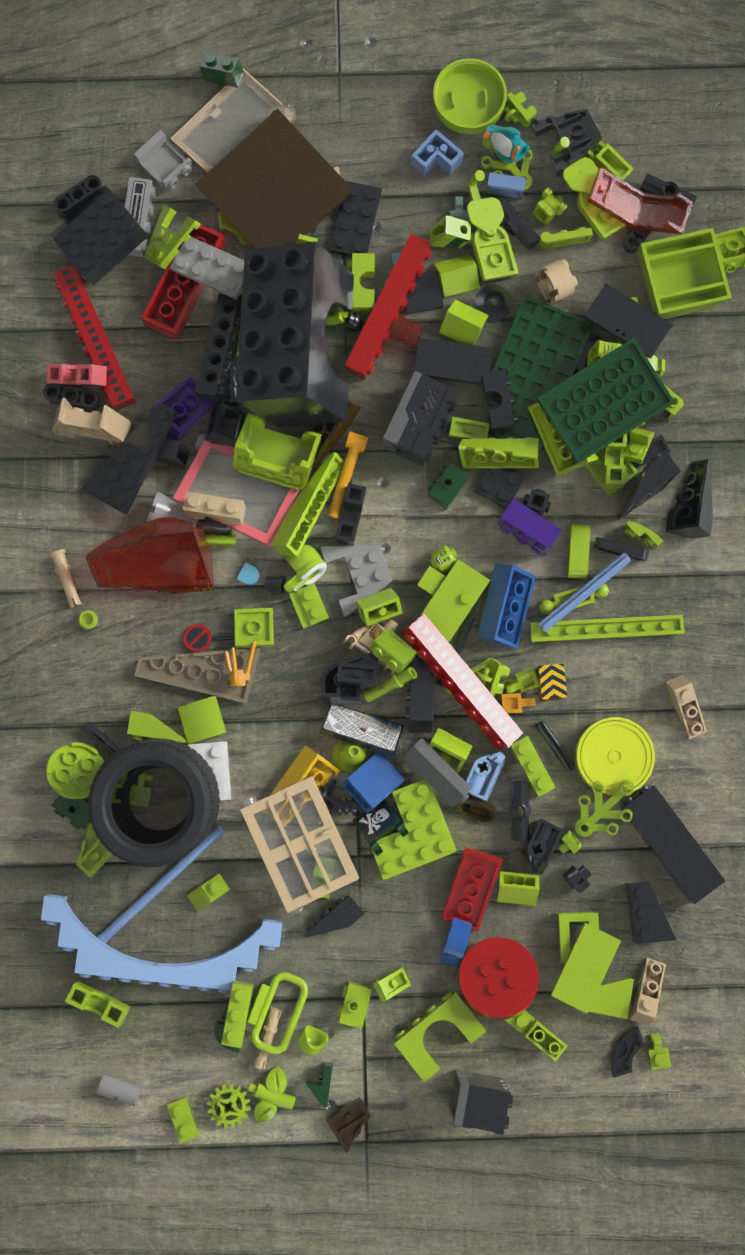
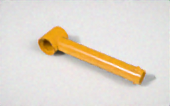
M351 431L348 435L345 448L349 450L327 516L332 519H338L347 485L350 483L359 452L364 453L368 442L367 436Z

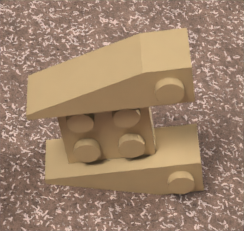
M62 398L56 409L52 427L55 435L74 438L76 434L108 440L110 445L118 447L134 429L129 419L124 418L106 405H104L103 413L98 411L87 413L83 409L72 408L66 398Z

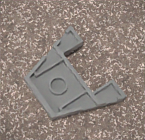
M380 545L320 547L326 564L345 558L357 594L339 600L344 617H347L357 609L356 600L378 593L392 583V578Z

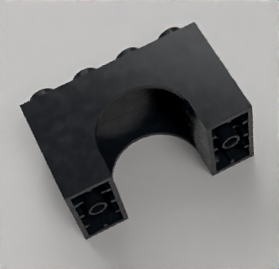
M316 241L245 250L236 402L278 427L347 422L349 385L338 378L331 368L325 344V323L327 314L352 312L354 275Z

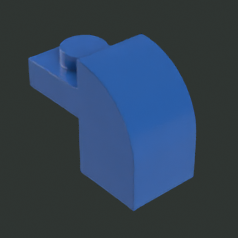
M453 917L439 961L458 967L469 940L472 923Z

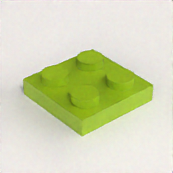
M273 608L234 609L236 648H251L253 641H256V647H274Z

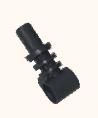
M333 778L326 785L322 798L325 803L327 802L332 805V810L329 812L331 816L334 813H338L341 816V812H345V815H348V812H352V815L356 816L357 812H364L353 797L351 800L345 798V801H341L340 798L332 796L337 782L336 779Z

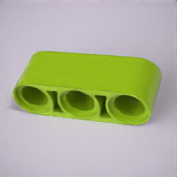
M570 524L567 578L587 579L590 525Z

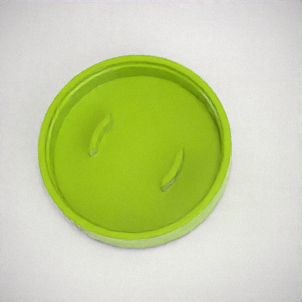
M470 58L457 60L446 66L435 81L433 90L434 111L438 119L454 132L465 135L485 132L487 126L495 125L504 112L507 98L506 84L498 70L485 61Z

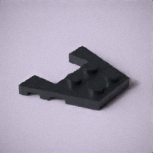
M588 109L564 113V116L559 117L546 116V119L542 120L534 118L530 121L536 136L555 129L560 139L567 137L570 141L569 146L565 148L566 153L550 159L557 176L561 175L568 166L575 163L602 141V136Z

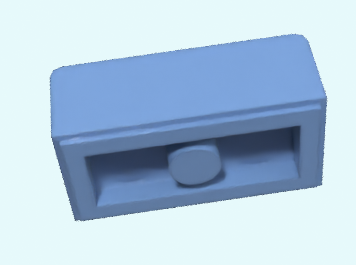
M490 173L486 193L521 199L524 194L526 178Z

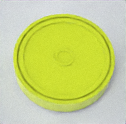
M620 717L602 719L590 725L581 734L575 749V763L579 775L591 788L594 782L601 781L605 786L603 791L605 795L616 793L619 790V783L623 779H630L634 782V791L639 789L650 777L655 762L654 747L645 730L635 722ZM595 785V789L599 791L602 789V786ZM628 785L623 786V790L629 791L630 787Z

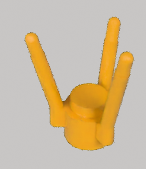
M256 641L252 643L245 673L242 669L237 670L235 648H231L232 667L228 651L224 652L230 686H245L246 680H250V670Z

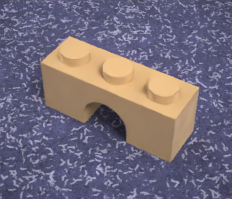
M186 492L183 511L186 517L205 520L206 516L221 519L223 523L242 526L246 506L243 500Z

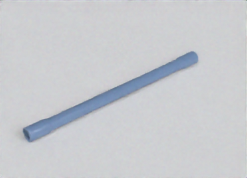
M217 824L198 847L177 862L107 929L96 937L106 944L114 934L202 852L214 844L225 831Z

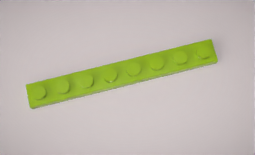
M683 615L558 621L546 632L541 630L538 625L539 622L530 623L531 643L685 634Z

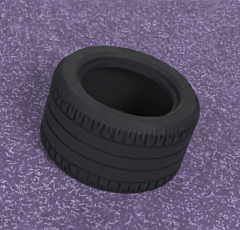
M149 739L120 749L101 765L90 787L88 812L90 822L93 825L92 828L96 833L95 835L111 854L135 866L161 867L181 860L208 837L218 817L220 792L212 768L208 766V762L199 753L197 754L196 750L190 749V746L171 739ZM154 768H165L174 773L181 780L188 794L189 811L186 817L177 826L167 830H154L144 826L135 818L130 807L129 796L134 781L145 771ZM128 772L123 788L116 787L115 799H121L122 804L111 802L116 784H121V777Z

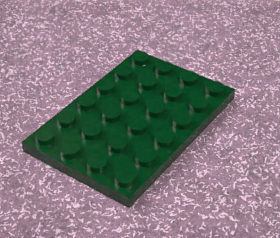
M635 338L627 341L536 399L577 464L675 403Z

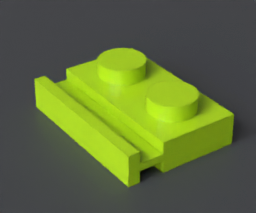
M315 583L289 593L303 629L329 619Z

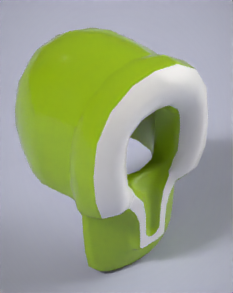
M304 544L298 557H285L297 574L284 585V588L288 593L296 591L303 585L313 584L325 573L327 565L312 546Z

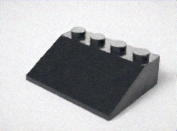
M667 452L662 456L660 453L654 456L646 464L647 466L643 468V471L639 473L640 477L617 516L619 520L664 490L681 472Z

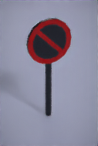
M196 624L187 628L183 640L187 649L198 653L206 650L212 640H235V636H211V632L207 627Z

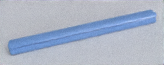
M625 553L621 554L539 622L538 625L544 632L548 631L631 561L629 556Z

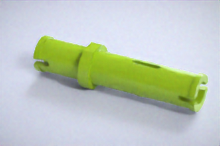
M409 667L399 674L395 673L390 679L364 691V697L366 701L372 702L393 689L401 688L408 681L417 678V673L413 667Z

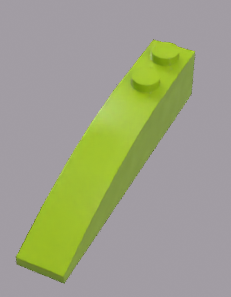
M332 452L308 481L306 487L301 491L288 511L274 537L271 546L281 556L298 557L340 477L344 461L336 452Z

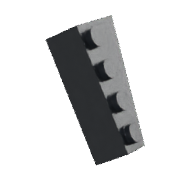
M416 654L410 664L416 671L417 678L408 681L410 682V689H407L406 701H410L409 708H406V719H409L408 732L431 733L434 721L435 674L429 669L428 664Z

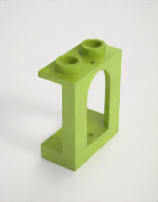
M597 912L556 913L559 925V961L564 963V965L571 952L569 922L588 921L589 925L599 929Z

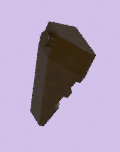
M348 399L347 422L308 424L310 425L309 431L321 434L312 466L313 469L320 464L346 432L360 411L361 407Z

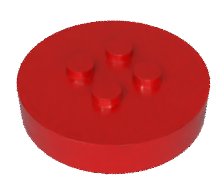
M502 937L488 938L472 946L465 954L459 970V988L466 1004L478 1015L491 1020H508L522 1014L535 998L539 985L538 967L530 952L518 942Z

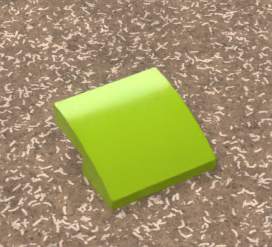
M216 696L178 707L188 745L226 733Z

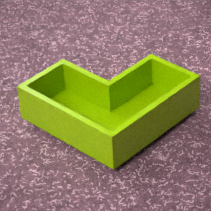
M425 779L392 792L403 824L409 834L402 837L398 831L377 841L383 852L378 856L374 851L373 854L383 880L457 852L433 788Z

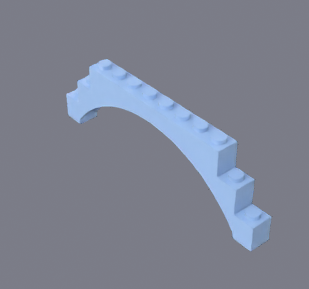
M52 894L44 896L41 920H45L46 924L58 925V922H61L58 947H63L64 951H75V949H78L74 973H79V976L84 978H91V975H97L99 979L111 980V977L119 978L121 982H131V979L139 980L140 984L159 982L160 986L165 987L177 984L179 988L190 989L191 986H195L201 991H210V988L218 989L220 993H230L233 982L236 980L237 967H241L242 971L249 972L257 969L260 945H264L263 948L275 950V947H280L282 921L263 919L262 925L249 937L227 951L210 958L177 964L140 960L119 952L93 935L75 916L66 902L67 896Z

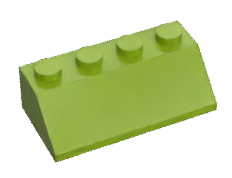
M539 403L528 407L557 477L598 460V456L595 453L577 464Z

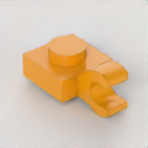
M521 693L501 695L502 708L507 714L522 713V707L535 706V698L521 699Z

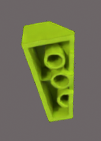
M538 438L462 439L459 444L463 469L539 468L540 447Z

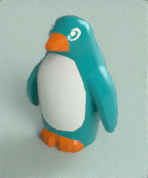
M488 125L485 129L483 138L491 141L499 157L507 163L521 160L530 149V146L521 139L520 131L514 127Z

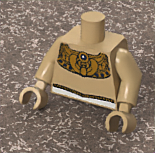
M389 618L383 627L378 623L370 626L365 625L357 629L353 634L348 635L343 643L348 641L351 643L349 649H352L355 645V648L364 654L372 652L370 647L375 638L387 627L394 632L398 624ZM378 658V663L384 666L383 671L385 672L389 667L385 661H382V658Z

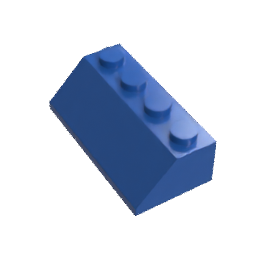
M495 564L478 629V638L490 643L518 649L536 576L514 565Z

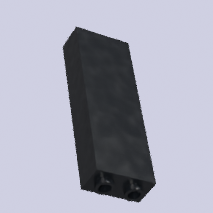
M646 784L638 790L640 794L636 797L630 796L622 802L624 805L620 809L632 811L631 824L691 904H696L726 880L656 786H648ZM624 813L627 818L630 817L629 813Z

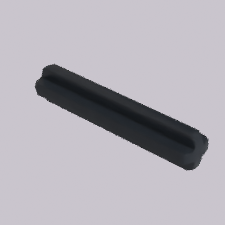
M540 721L535 725L536 729L565 770L568 772L574 769V762L546 722Z

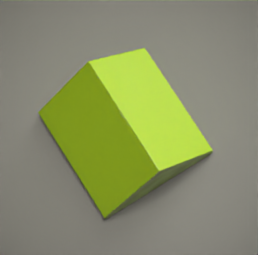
M470 253L434 263L444 299L480 289L477 265Z
M455 299L446 313L439 334L461 344L475 345L489 315Z

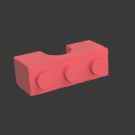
M47 364L46 383L106 386L107 366Z

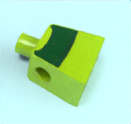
M446 215L430 228L431 246L460 249L466 243H472V237L475 232H471L470 222Z

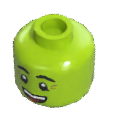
M443 545L431 553L429 561L435 570L446 573L453 568L457 562L456 558L459 556L453 547L449 549L447 545Z

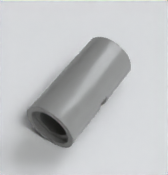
M104 1074L97 1094L111 1099L118 1098L120 1102L136 1106L142 1087Z

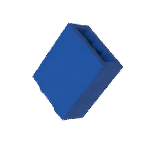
M377 752L341 785L368 814L405 779L402 777L401 772L390 764L389 759L384 754Z

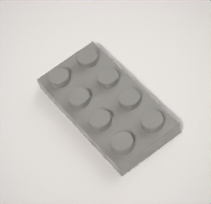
M193 237L187 242L184 241L179 253L170 266L172 271L236 300L243 289L244 260Z

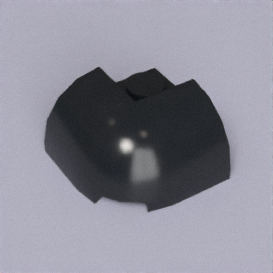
M339 662L323 672L321 682V700L332 706H340V703L360 704V685L337 683Z

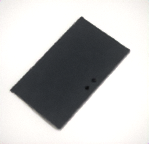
M606 283L583 316L584 319L624 343L635 338L645 356L650 359L669 330L674 326V324Z

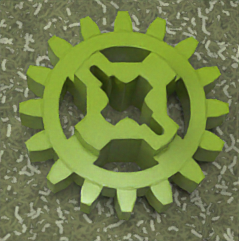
M223 1083L222 1089L218 1086L215 1088L216 1094L211 1092L210 1097L213 1100H208L207 1105L212 1107L207 1112L213 1113L211 1121L217 1119V1126L224 1123V1129L227 1128L228 1124L235 1128L236 1122L240 1125L243 1123L242 1117L247 1119L248 1114L245 1111H250L251 1106L246 1105L250 1102V1098H245L247 1091H240L241 1085L236 1089L234 1088V1083H231L230 1087ZM227 1092H231V1093H232V1094L229 1095V1096H223V1095H222L223 1093H227ZM238 1097L241 1099L242 1108L240 1105H238ZM230 1101L233 1104L232 1107H230L228 1110L225 1107L226 1104H228ZM216 1103L220 1106V1114L217 1112ZM230 1115L236 1116L235 1118H231V1119H227V1118H226L227 1116H230Z

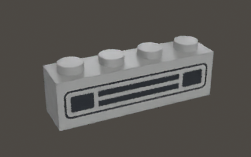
M129 177L125 208L146 233L150 234L151 223L149 222V217L153 215L152 198L155 199L156 187L153 186L150 179ZM145 239L128 256L144 257V251L148 247V240Z

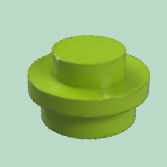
M86 610L79 615L78 622L82 628L89 630L97 625L98 617L93 611Z

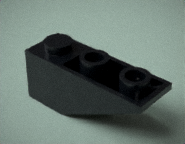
M343 895L335 902L337 906L333 910L328 908L320 915L322 919L317 924L312 922L306 928L307 933L304 936L307 938L348 928L362 917L365 912L350 895L347 897Z

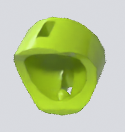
M307 1025L298 1036L300 1049L310 1055L318 1054L329 1040L326 1032Z

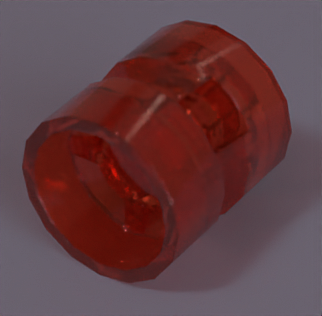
M399 316L394 324L390 338L398 342L404 340L405 345L414 349L419 341V337H421L424 326L415 322L410 324L409 319Z

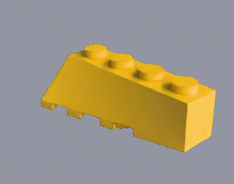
M305 745L270 795L310 776H313L318 789L324 788L329 783L328 780L334 774L337 776L341 770ZM308 789L292 796L298 812L303 809L302 806L307 801L312 800ZM288 798L273 805L284 827L296 816ZM270 807L262 810L265 814H267L269 817L275 820Z

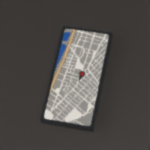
M329 705L320 734L394 758L404 725L342 705Z

